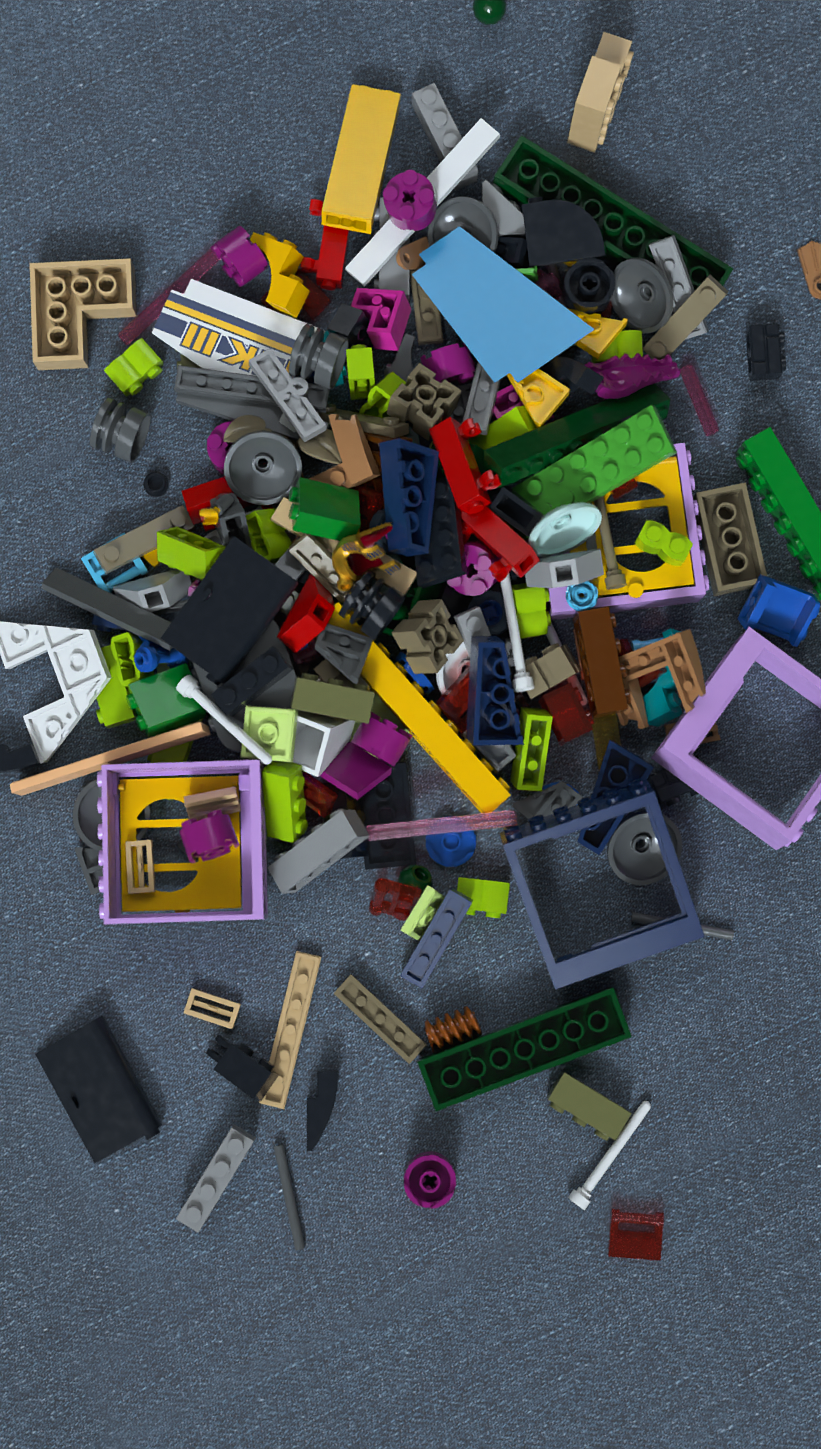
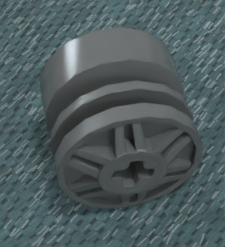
M305 324L292 348L289 374L298 377L301 373V378L307 381L313 371H315L314 383L332 389L342 372L346 360V349L349 347V339L331 333L326 341L323 342L324 330L318 328L314 332L313 325Z
M107 398L95 417L90 435V446L97 450L102 447L104 453H109L115 446V456L117 458L133 463L139 456L146 441L151 423V414L133 407L126 415L127 406L125 403L120 402L117 405L115 399Z

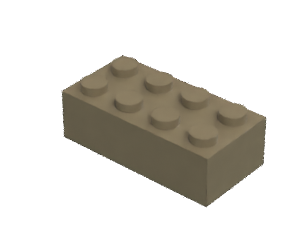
M746 482L695 493L693 500H697L698 515H695L697 525L701 526V543L705 553L713 596L752 589L760 574L767 576Z

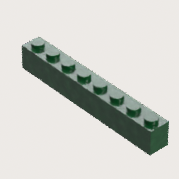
M654 383L628 396L605 400L485 449L483 470L485 472L492 470L494 475L498 474L502 483L499 486L500 488L514 483L517 480L544 470L651 405L656 407L662 420L666 419L670 398Z

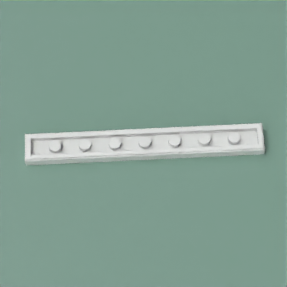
M482 118L427 177L433 186L437 206L500 138V134ZM389 219L345 267L346 271L365 287L415 231L399 229Z

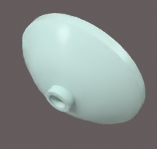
M576 502L558 506L545 514L535 525L530 534L528 544L534 549L538 557L564 554L583 544L596 532L600 526L602 515L599 509L590 503Z

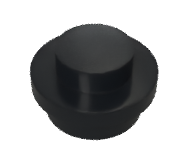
M152 472L145 477L143 487L148 495L161 497L167 492L169 482L164 474Z

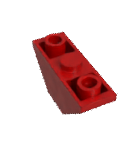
M312 574L309 575L277 635V638L293 652H298L325 629L335 610L332 594Z

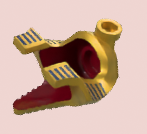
M391 523L381 524L361 533L347 536L338 543L332 553V564L339 577L337 587L340 591L350 590L353 587V581H359L367 571L378 570L392 575L395 571L401 569V564L396 560L385 564L380 558L385 555L384 549L379 545L374 546L375 542L393 529Z

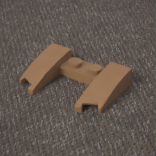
M339 414L328 415L342 463L309 479L352 489L380 476L381 474L357 415H351L350 420H339Z
M691 629L618 657L619 663L624 664L626 678L623 679L624 689H629L631 704H628V709L617 713L619 721L623 726L627 725L630 719L638 721L639 729L649 727L638 677L663 667H669L686 713L695 708L693 701L698 695L702 697L706 694L702 666Z

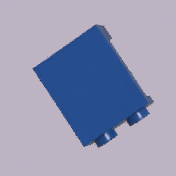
M760 574L737 619L744 629L751 627L754 630L756 628L784 638L792 646L798 647L800 642L805 639L811 621L819 613L820 602L810 592Z

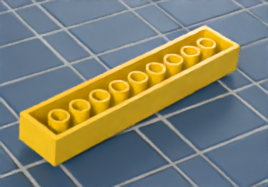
M337 602L328 624L367 636L361 631L363 624L359 626L357 622L353 625L349 623L354 613L353 611L346 618H342L339 615L342 606ZM373 641L360 676L470 802L487 818L511 796L508 792L511 788L501 777L497 780L492 775V766L484 758L479 760L474 754L476 749L467 739L462 741L457 735L458 728L449 719L446 722L440 716L441 709L432 700L430 702L425 700L423 697L424 691L415 681L410 683L406 678L407 672L399 662L392 663L389 659L390 653L382 643L376 645Z

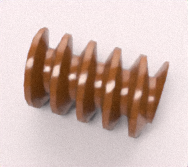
M464 1006V1015L457 1009L454 1010L453 1019L448 1013L444 1014V1022L438 1016L435 1017L434 1026L428 1020L425 1021V1032L433 1053L435 1044L440 1050L444 1049V1041L452 1047L454 1037L460 1043L463 1042V1034H466L470 1040L473 1039V1030L480 1036L482 1035L474 1011H471L468 1006Z

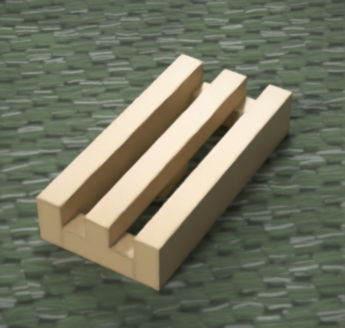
M235 786L184 796V804L187 814H189V819L196 818V820L207 818L206 814L215 810H221L222 814L241 811Z
M153 840L126 841L128 894L156 892ZM132 846H137L139 888H135ZM143 846H146L149 887H145Z
M192 988L184 1014L233 1029L241 1004ZM195 995L233 1007L234 1010L231 1012L195 1000ZM195 1005L231 1017L230 1022L192 1010L191 1007Z

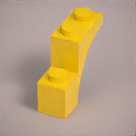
M253 232L250 240L253 244H257L261 252L265 253L271 268V285L266 302L277 311L297 318L310 292L302 284L303 280L295 276L304 256L296 250L297 246L288 240L279 242L276 237L269 233L260 235Z

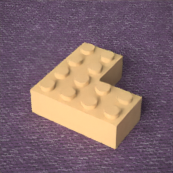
M603 32L596 55L592 56L575 103L568 144L592 152H596L598 144L603 146L609 123H611L615 112L617 100L620 98L625 78L631 66L634 52L630 51L632 41Z
M131 258L30 263L32 354L34 365L38 370L88 368L87 319L137 317L135 268Z

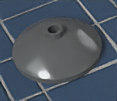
M456 197L444 202L436 210L435 218L428 227L429 247L460 226L466 232H471L474 238L495 253L498 244V226L493 213L484 203L471 197Z
M630 258L620 263L613 271L615 289L611 302L615 312L621 320L623 318L628 319L627 326L633 330H641L642 333H652L661 329L667 324L673 311V294L666 276L655 264L643 258Z
M254 431L243 435L231 445L224 461V474L230 489L239 498L256 505H270L282 501L283 497L287 498L289 496L291 487L296 486L299 477L302 475V462L298 450L286 437L271 431ZM264 458L267 460V463L260 464L258 461Z
M96 779L85 786L79 793L73 808V822L76 832L82 841L92 849L99 851L103 850L102 839L99 840L98 825L102 824V813H98L97 803L98 797H102V787H98ZM150 805L140 813L138 820H151ZM148 828L137 829V841L142 840ZM120 835V852H121V835Z
M647 811L632 814L622 820L607 844V859L614 873L623 881L634 885H648L666 877L668 872ZM663 815L679 861L682 853L680 831L671 819ZM642 839V842L636 845V842Z

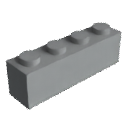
M435 83L412 93V107L441 163L462 140V137ZM476 164L456 185L455 191L477 181L478 168Z
M380 197V206H377L375 222H380L381 229L390 219L383 197ZM410 237L401 247L410 243ZM397 250L379 270V279H374V289L404 291L409 302V270H405L398 265L396 261Z
M336 810L330 815V820L312 828V833L308 837L297 840L293 843L291 850L283 852L274 858L275 862L267 868L282 894L296 893L370 836L355 810Z
M235 1124L232 1126L176 1219L199 1233L256 1137Z

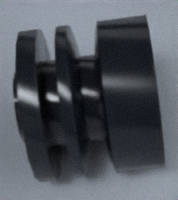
M370 570L350 589L344 599L339 615L342 618H346L353 610L354 613L349 623L353 625L361 617L364 618L365 621L361 631L375 641L399 611L407 596L393 586L384 594L381 593L380 590L384 584V579L380 578L372 586L371 583L376 574Z

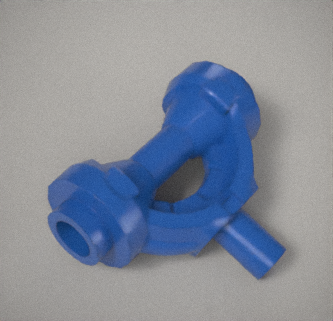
M139 636L143 643L136 650L134 662L140 672H151L157 668L159 663H166L169 668L185 663L188 665L189 659L175 648L169 651Z

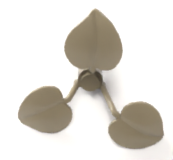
M244 415L230 423L224 434L223 441L234 443L247 433L254 431L272 432V430L265 428L266 424L262 418ZM326 429L306 442L301 437L296 443L294 440L289 439L296 449L299 447L304 453L314 458L333 464H341V457L332 430Z

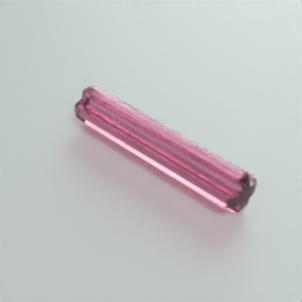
M692 364L686 365L681 368V376L705 435H714L719 431V427Z

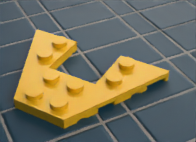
M569 309L594 328L592 332L577 341L575 345L596 359L601 357L625 328L628 321L626 318H623L621 321L603 318L601 314L597 313L586 314L585 312ZM537 369L520 382H516L510 373L507 374L537 428L547 422L570 392L569 388L540 369Z

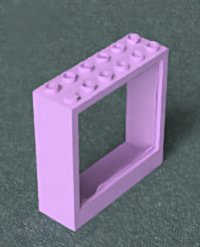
M748 627L733 643L705 682L706 694L702 697L700 695L697 696L693 701L695 708L687 713L684 711L651 758L765 843L778 850L783 846L788 847L791 842L795 843L804 831L801 827L806 821L810 822L818 810L815 806L821 801V774L785 824L692 755L744 683L743 677L755 661L821 709V679L751 627Z

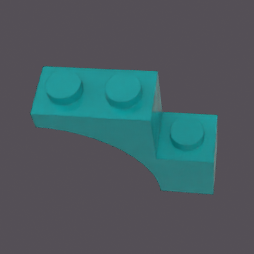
M670 628L662 633L663 638H667L681 631ZM668 666L662 668L656 684L643 697L648 725L659 727L683 714L680 707L681 700L675 692L677 688Z

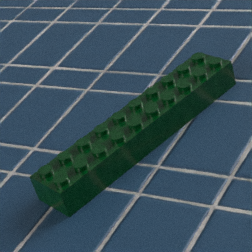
M522 135L494 175L493 183L502 190L503 194L521 205L528 204L529 198L543 197V201H568L586 210L597 221L604 234L607 256L603 257L617 266L630 258H643L656 265L649 245L652 242L675 235L694 290L709 275L724 287L733 271V268Z

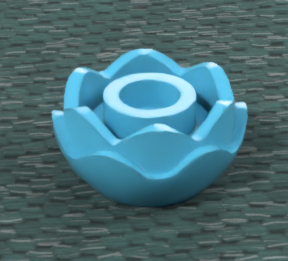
M586 581L567 587L566 601L574 610H589L597 603L598 589L591 582ZM580 593L584 594L583 598L579 596Z

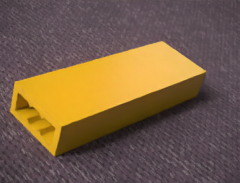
M352 84L323 202L321 225L371 234L400 110L401 93Z

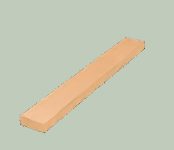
M196 722L12 782L10 784L11 792L23 796L100 771L101 765L122 764L211 735L209 726L202 722Z

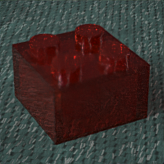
M571 683L543 695L539 700L541 708L546 709L553 716L551 728L560 747L589 734L593 730V717L589 710L584 711L581 705L583 697L578 687L573 688Z

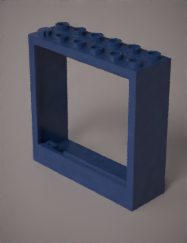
M642 779L631 781L627 784L626 788L617 790V788L606 790L602 793L603 796L595 799L592 797L581 799L577 802L578 805L570 808L568 806L558 807L553 810V814L545 817L543 815L533 816L528 819V823L508 825L503 828V832L499 833L555 989L705 937L655 792L647 780L643 782ZM645 807L682 913L594 943L589 950L575 955L570 953L557 958V961H555L515 850L548 838L556 839Z

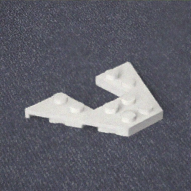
M0 621V655L5 669H11L48 652L64 694V698L23 716L40 764L47 763L112 677L94 630Z

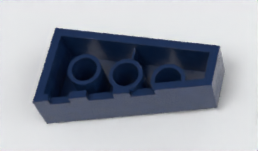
M400 438L381 442L379 446L386 523H391L393 528L387 533L388 551L405 556L429 553L439 451Z
M471 636L466 738L473 745H524L519 727V716L514 701V689L510 680L511 674L505 643L497 636Z
M610 739L592 798L601 797L604 791L612 788H617V790L626 788L627 784L634 780L642 779V782L647 780L654 765ZM625 814L581 829L577 842L600 856Z

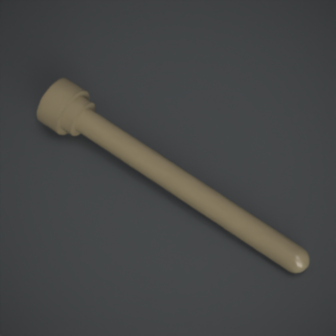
M602 496L594 501V505L602 515L599 529L608 568L607 577L604 580L606 589L612 590L622 588L627 583L625 574L618 570L605 501Z

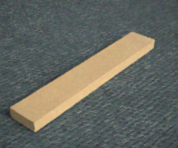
M283 497L272 515L271 521L302 537L305 533L292 531V519H289L292 502ZM313 535L331 554L340 542ZM386 554L380 557L385 564L394 560ZM401 564V569L395 571L392 575H388L384 571H372L376 574L374 580L378 581L382 578L384 579L383 585L388 588L393 586L404 595L407 594L417 577L416 571Z
M296 951L269 1060L275 1066L273 1071L279 1076L262 1101H259L261 1104L285 1109L321 956Z

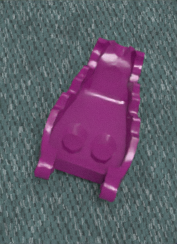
M636 353L633 358H630L628 354H624L621 358L615 355L601 363L588 362L585 364V366L604 377L596 389V393L599 397L607 399H618L628 396L656 382L676 379L681 374L677 363L672 360L669 354H666L662 360H657L656 358L651 360L648 354L641 357L640 353Z

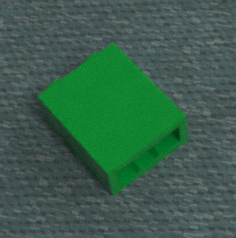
M299 477L295 487H291L288 501L292 502L289 511V519H292V531L337 541L357 534L360 527L358 490Z
M186 663L128 684L129 694L126 695L127 703L131 710H136L138 715L136 717L137 725L140 731L145 730L148 738L206 717V710L196 700L184 697L176 690L181 679L191 675Z

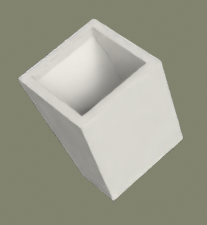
M298 710L292 763L302 765V771L317 777L320 776L350 741L355 721Z

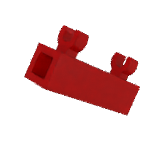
M310 200V215L322 216L323 201ZM324 225L319 260L303 257L301 261V272L317 273V285L325 290L342 289L350 230Z
M449 417L430 428L429 431L436 450L439 451V458L457 507L469 515L475 514L491 503L487 490L494 489L502 483L498 474L494 475L492 470L486 471L482 475L479 471L467 439L475 437L482 432L479 423L474 424L473 419L469 418L460 424L452 417Z
M225 476L181 491L193 525L204 521V516H200V510L211 509V499L221 493H234L227 484ZM236 495L243 508L254 505ZM270 504V505H261V506H262V509H271V508H273V507H272V504ZM214 524L204 525L205 531L215 528Z
M487 506L482 511L470 515L460 509L464 544L468 541L470 535L473 534L500 559L488 568L498 582L503 581L510 570L522 578L540 561L534 549Z

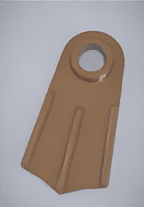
M422 237L399 248L396 254V261L400 267L405 270L420 269L426 265L419 254L429 248L427 237Z
M810 241L805 246L799 248L797 253L810 294L814 298L821 299V290L816 286L818 283H821V243Z

